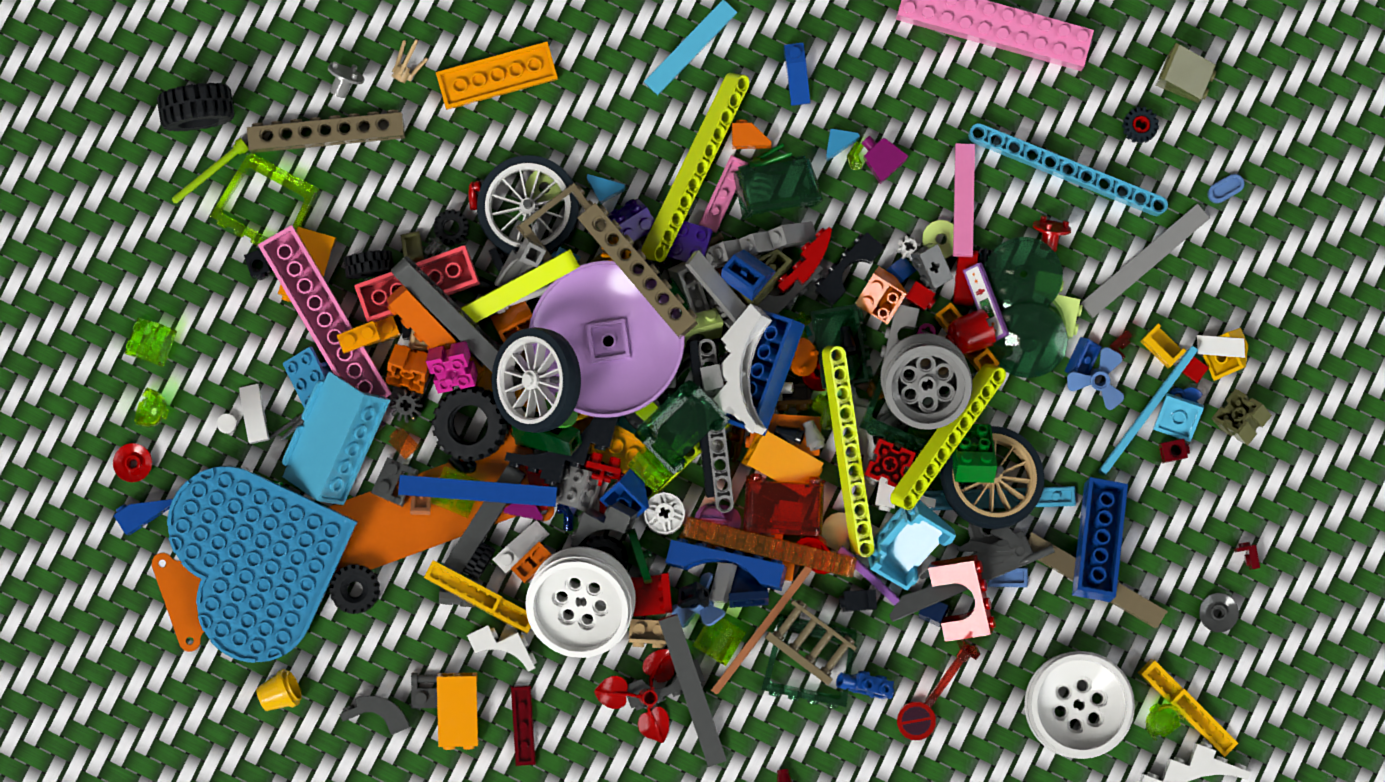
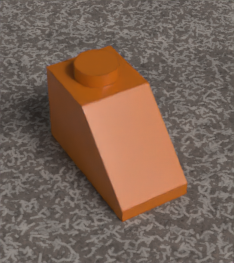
M736 120V123H732V149H771V141L752 123H747V120Z

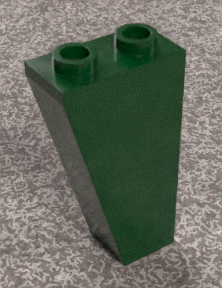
M535 411L534 417H540L539 413ZM512 426L515 444L518 446L572 456L582 443L580 430L572 426L555 428L540 433L521 431Z

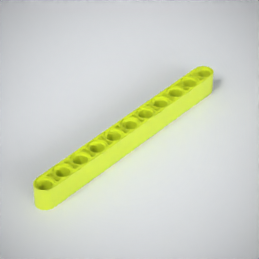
M728 73L725 76L642 246L641 251L647 257L646 259L662 262L667 257L748 90L749 78L746 75Z
M827 346L822 351V360L850 549L856 556L870 557L874 552V541L846 352L840 346ZM835 350L836 357L833 359L832 352ZM836 370L839 372L837 379L834 376ZM839 389H841L842 395L840 398H838L837 395ZM842 409H844L845 411L843 417H841L840 415ZM847 428V435L844 437L843 431ZM849 447V448H850V454L847 456V455H846V450H847V448ZM852 466V467H853V473L850 475V474H849V469H850V467ZM855 486L856 492L852 494V488ZM858 505L859 511L855 514V507ZM861 524L862 529L860 533H858L857 528ZM864 544V550L861 552L860 547Z

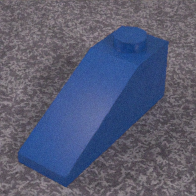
M804 44L784 45L783 51L791 106L810 104Z
M173 499L129 504L128 506L124 504L116 509L117 513L113 516L124 533L130 536L168 511Z

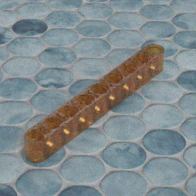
M687 516L683 532L684 537L850 578H853L858 559Z

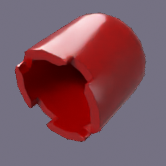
M983 309L956 318L948 325L946 339L954 343L962 354L991 347L996 342L993 325H988L986 319L989 316Z

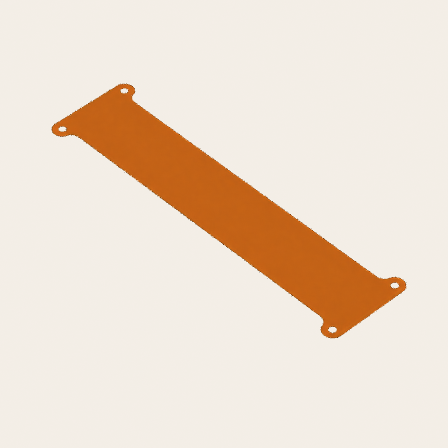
M510 424L508 426L509 433L505 436L506 441L491 456L475 461L477 467L473 473L460 474L450 463H446L419 473L418 476L497 482L509 462L504 460L506 452L520 455L534 454L532 448L515 444V439L511 435L513 430ZM520 465L518 469L526 473L521 484L529 485L526 467ZM399 482L392 495L394 497L398 496ZM370 491L346 500L344 505L334 504L329 506L328 508L358 521L335 573L348 565H362L372 570L459 538L463 535L484 501L432 497L431 515H411V496L406 495L404 499L405 504L401 507L372 494ZM547 506V513L541 514L543 521L551 519L554 514V507ZM503 510L495 524L516 516L504 514ZM159 553L152 559V568L179 645L187 652L195 651L200 645L202 634L205 632L202 630L198 619L196 604L201 578L188 571L181 564V561L172 559L166 553ZM160 560L166 561L165 567L162 568L159 566L158 563ZM192 637L194 640L193 644L188 645L186 639Z

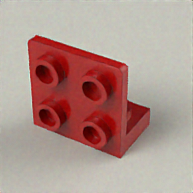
M669 573L652 575V583L646 585L642 576L631 577L636 595L634 617L672 613Z

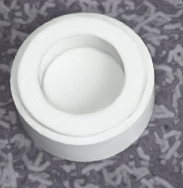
M223 414L217 420V427L221 432L230 434L236 430L237 420L230 414Z

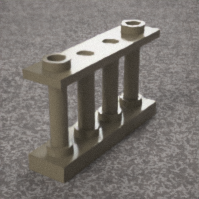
M800 599L797 602L792 600L791 604L795 606L793 611L778 631H774V633L769 631L765 639L829 686L833 680L830 677L832 669L849 647L854 651L857 647L854 645L856 641L848 635H845V637L841 636L806 609L808 605ZM803 612L811 619L795 641L788 645L782 641L784 639L783 636L799 614ZM818 623L827 631L810 654H806L804 657L798 653L800 651L799 647ZM834 635L843 643L825 667L822 666L820 669L814 665L815 659Z

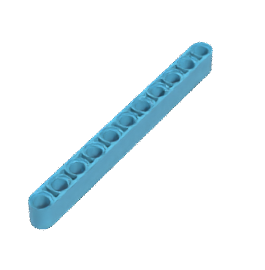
M975 124L969 131V140L976 145L1150 215L1160 216L1168 208V202L1162 196L983 124ZM980 130L983 133V137H974L973 131ZM998 137L1001 144H992L991 138ZM1009 145H1017L1019 151L1016 153L1011 152ZM1027 152H1035L1037 158L1030 160L1027 157ZM1045 159H1052L1055 165L1048 167L1045 164ZM1070 166L1073 171L1072 174L1064 173L1063 167ZM1081 174H1089L1091 178L1090 181H1083L1081 178ZM1100 180L1107 181L1109 185L1107 189L1099 186ZM1117 188H1124L1126 196H1120L1117 193ZM1138 194L1142 195L1144 203H1138L1135 200V196ZM1154 202L1162 204L1163 208L1161 211H1157L1153 207Z

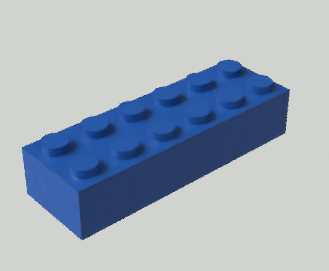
M764 311L772 321L764 331L755 350L750 373V388L755 410L759 419L768 430L805 325L793 319ZM729 413L724 414L723 422L746 430L743 421L738 420Z
M1092 477L1084 483L1072 596L1111 602L1116 597L1128 484Z

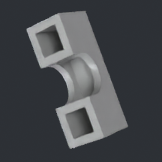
M900 304L891 319V327L887 326L884 338L888 339L886 346L882 345L880 357H883L882 362H884L888 352L899 342L898 332L904 328L915 329L919 313L918 308Z

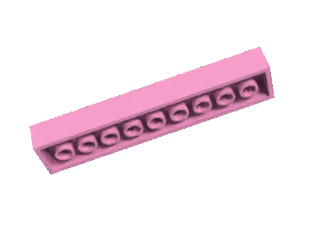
M901 0L896 20L1078 71H1082L1094 32L1092 29L988 0Z
M291 225L258 244L332 372L361 392L384 397L392 395L365 347L343 353L336 335L353 329V326L294 226Z

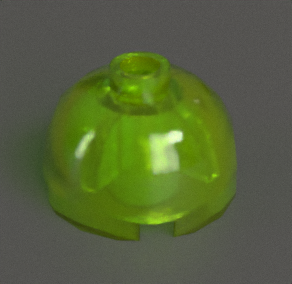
M147 387L142 394L145 399L139 402L134 421L136 422L135 425L151 428L159 425L162 419H167L169 409L166 408L167 402L165 397L160 392Z
M1157 703L1149 709L1150 713L1146 717L1145 724L1149 735L1156 741L1158 740L1156 736L1161 735L1164 738L1181 726L1179 721L1181 719L1185 721L1186 717L1172 704L1159 705Z

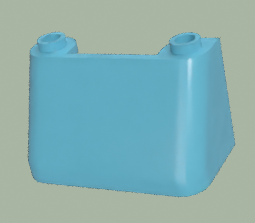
M921 500L911 510L900 507L873 538L874 552L868 557L870 569L903 589L908 590L918 581L917 568L939 543L943 546L951 544L956 537L955 530Z

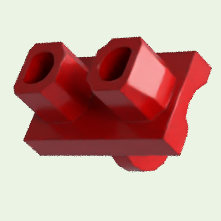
M593 452L590 460L586 463L585 470L600 473H592L591 477L598 480L597 486H601L603 481L610 483L611 477L604 476V474L620 478L622 470L620 469V458L610 457L609 465L607 466L601 464L603 454Z

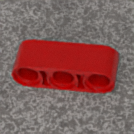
M973 250L972 257H957L953 304L973 306L974 299L963 270L977 264V250Z

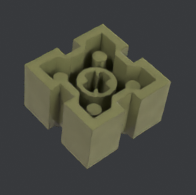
M1235 389L1226 400L1227 406L1225 408L1220 407L1211 419L1221 431L1230 436L1234 435L1238 441L1248 446L1257 435L1256 429L1258 426L1263 428L1272 415L1262 403L1253 398L1249 399L1246 394Z

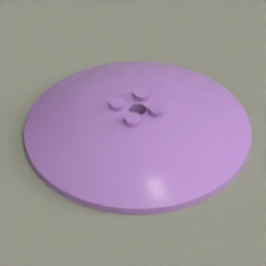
M614 261L587 263L555 280L539 299L530 320L529 328L536 327L553 330L562 335L572 346L581 372L580 394L574 411L587 416L600 418L619 417L634 413L648 406L663 394L671 384L683 358L685 335L679 339ZM637 266L634 269L635 274H641L644 271ZM656 280L648 281L647 288H655ZM662 295L659 302L661 304L667 303L669 295ZM679 309L672 312V318L678 319L681 317ZM612 336L614 343L609 347L605 346L603 343L604 338ZM534 343V344H533V349H534L535 355H536L537 343ZM547 347L544 361L550 353V350ZM556 360L546 373L558 369ZM547 386L555 397L559 389Z

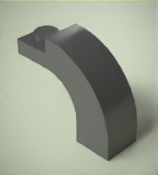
M379 696L356 698L357 707L350 705L343 708L344 712L339 714L343 722L366 712L376 713L385 720L391 735L411 727L405 713L397 704Z

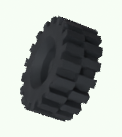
M390 250L361 252L346 256L343 259L347 279H365L381 276L392 272L391 269L394 267L392 251Z
M348 565L339 569L330 582L331 587L329 591L331 592V599L336 607L350 614H359L371 609L380 595V583L377 580V576L372 570L362 565ZM356 581L362 585L363 591L360 596L352 597L349 595L347 588L351 582Z

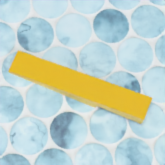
M434 560L432 561L424 576L425 579L519 631L528 634L531 626L525 609Z
M1150 659L1138 672L1223 757H1226L1238 744L1155 660Z

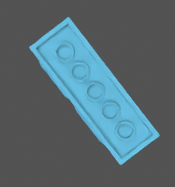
M329 371L325 381L319 380L315 384L301 417L304 423L296 428L282 459V464L287 466L282 477L316 501L344 505L390 403V399L384 396L361 392Z

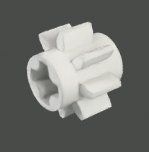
M906 235L904 242L898 241V245L901 247L896 252H901L902 259L906 257L912 261L910 254L917 251L916 249L921 246L920 243H916V237L908 239ZM908 245L912 247L909 251L906 250Z

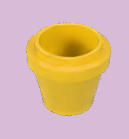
M286 669L277 671L275 676L256 688L258 700L265 711L288 706L293 708L300 704L302 697L295 676Z

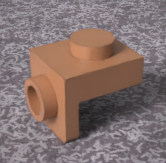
M411 496V515H431L432 497Z

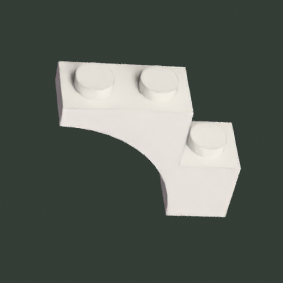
M489 625L467 635L476 654L486 650H502L518 658L528 672L536 668L534 664L537 661L533 653H528L526 646L529 644L524 635L520 636L519 633H516L497 642L496 639L499 636L495 628H490Z

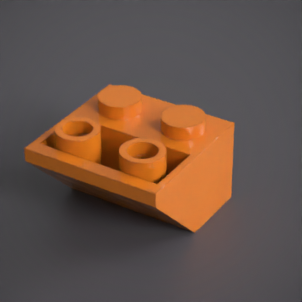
M878 266L855 305L888 325L907 292L894 275Z
M526 301L509 307L504 313L499 315L497 313L490 317L503 343L515 332L529 328L532 312Z

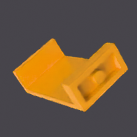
M297 227L298 235L324 277L332 248L335 247L337 239L326 234ZM280 284L278 294L282 296L281 299L291 302Z
M769 431L766 432L765 436L756 434L741 462L793 490L802 497H806L811 493L814 487L813 482L822 473V465L824 464Z
M477 672L437 674L438 747H443L444 750H453L455 747H463V749L470 750L479 744Z

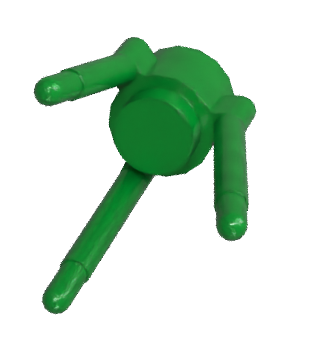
M782 143L760 156L754 157L752 161H749L752 174L757 173L767 176L787 175V171H764L767 170V164L792 155V152L768 160L763 159L784 147Z

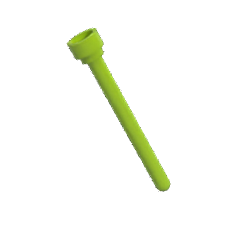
M241 138L237 139L229 152L172 197L173 203L181 201L237 154L241 155L249 151L246 143Z

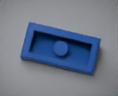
M1080 337L1065 368V372L1070 373L1074 371L1089 375L1102 346L1088 338Z

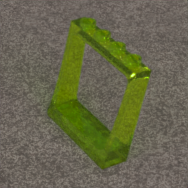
M253 153L248 154L210 217L217 220V225L223 228L228 226L234 229L233 233L239 237H244L245 235L251 238L250 242L258 246V244L267 240L268 237L223 213L224 207L249 168L304 197L302 207L293 224L296 231L297 227L302 226L320 189Z

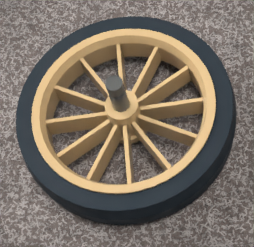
M991 426L995 455L996 444L1010 449L997 467L994 483L977 482L961 489L959 482L954 480L951 455L941 469V485L950 507L963 520L981 528L1001 529L1022 521L1034 510L1043 492L1044 470L1038 453L1023 436L1004 427ZM1013 451L1022 463L1004 470L1002 465ZM1021 466L1025 467L1027 479L1003 476V474ZM1003 481L1027 484L1025 495L1023 496ZM982 484L984 488L972 504L964 496L963 492ZM1001 487L1021 502L1011 509ZM986 489H990L989 511L975 506ZM994 489L1006 511L993 512Z

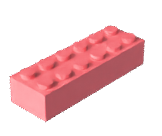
M465 245L415 263L448 296L480 284L468 248ZM392 272L354 285L368 323L371 321L375 323L394 316L387 308L389 304L386 299L403 284Z

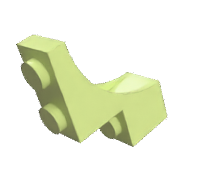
M1038 271L1033 292L1043 295L1056 306L1063 321V338L1071 339L1073 335H1077L1079 324H1076L1077 316H1081L1083 305H1080L1081 299L1058 295V292L1061 293L1064 281H1061L1062 275Z

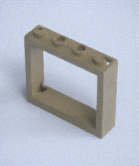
M570 184L518 224L516 228L524 238L526 237L544 247L528 225L571 192L585 211L593 205V202L586 200L583 196L585 192L578 184ZM598 222L597 227L600 230L604 229L606 222ZM614 235L609 240L612 241L613 237H617L619 239V237ZM547 249L541 260L543 263L553 258ZM605 250L588 263L602 261L604 258L601 257V254L605 253Z

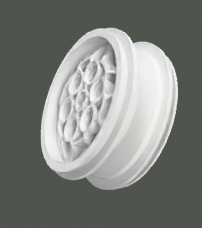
M590 547L566 548L548 557L536 571L526 595L527 618L536 636L555 652L577 658L597 656L613 648L627 632L635 610V588L624 566L608 553ZM572 578H578L581 583H574ZM595 582L599 584L600 587L594 588L592 587L591 583ZM564 591L568 596L563 597L559 592ZM602 600L606 603V605L601 606L597 603V601ZM570 609L574 612V614L569 615L565 612V610ZM584 614L592 615L593 619H587Z
M1086 651L1063 653L1041 665L1028 684L1024 701L1026 719L1037 740L1056 754L1077 759L1097 757L1116 747L1129 731L1135 710L1132 687L1123 671L1106 657ZM1079 680H1083L1086 683L1084 691H1080L1077 688ZM1062 686L1068 690V694L1064 698L1058 694V690ZM1094 693H1099L1101 696V701L1098 704L1092 701ZM1075 700L1082 702L1083 706L1080 710L1074 708ZM1057 706L1064 708V715L1061 717L1055 714ZM1091 712L1096 713L1098 716L1097 722L1093 724L1088 719ZM1072 719L1079 721V728L1076 730L1070 727Z

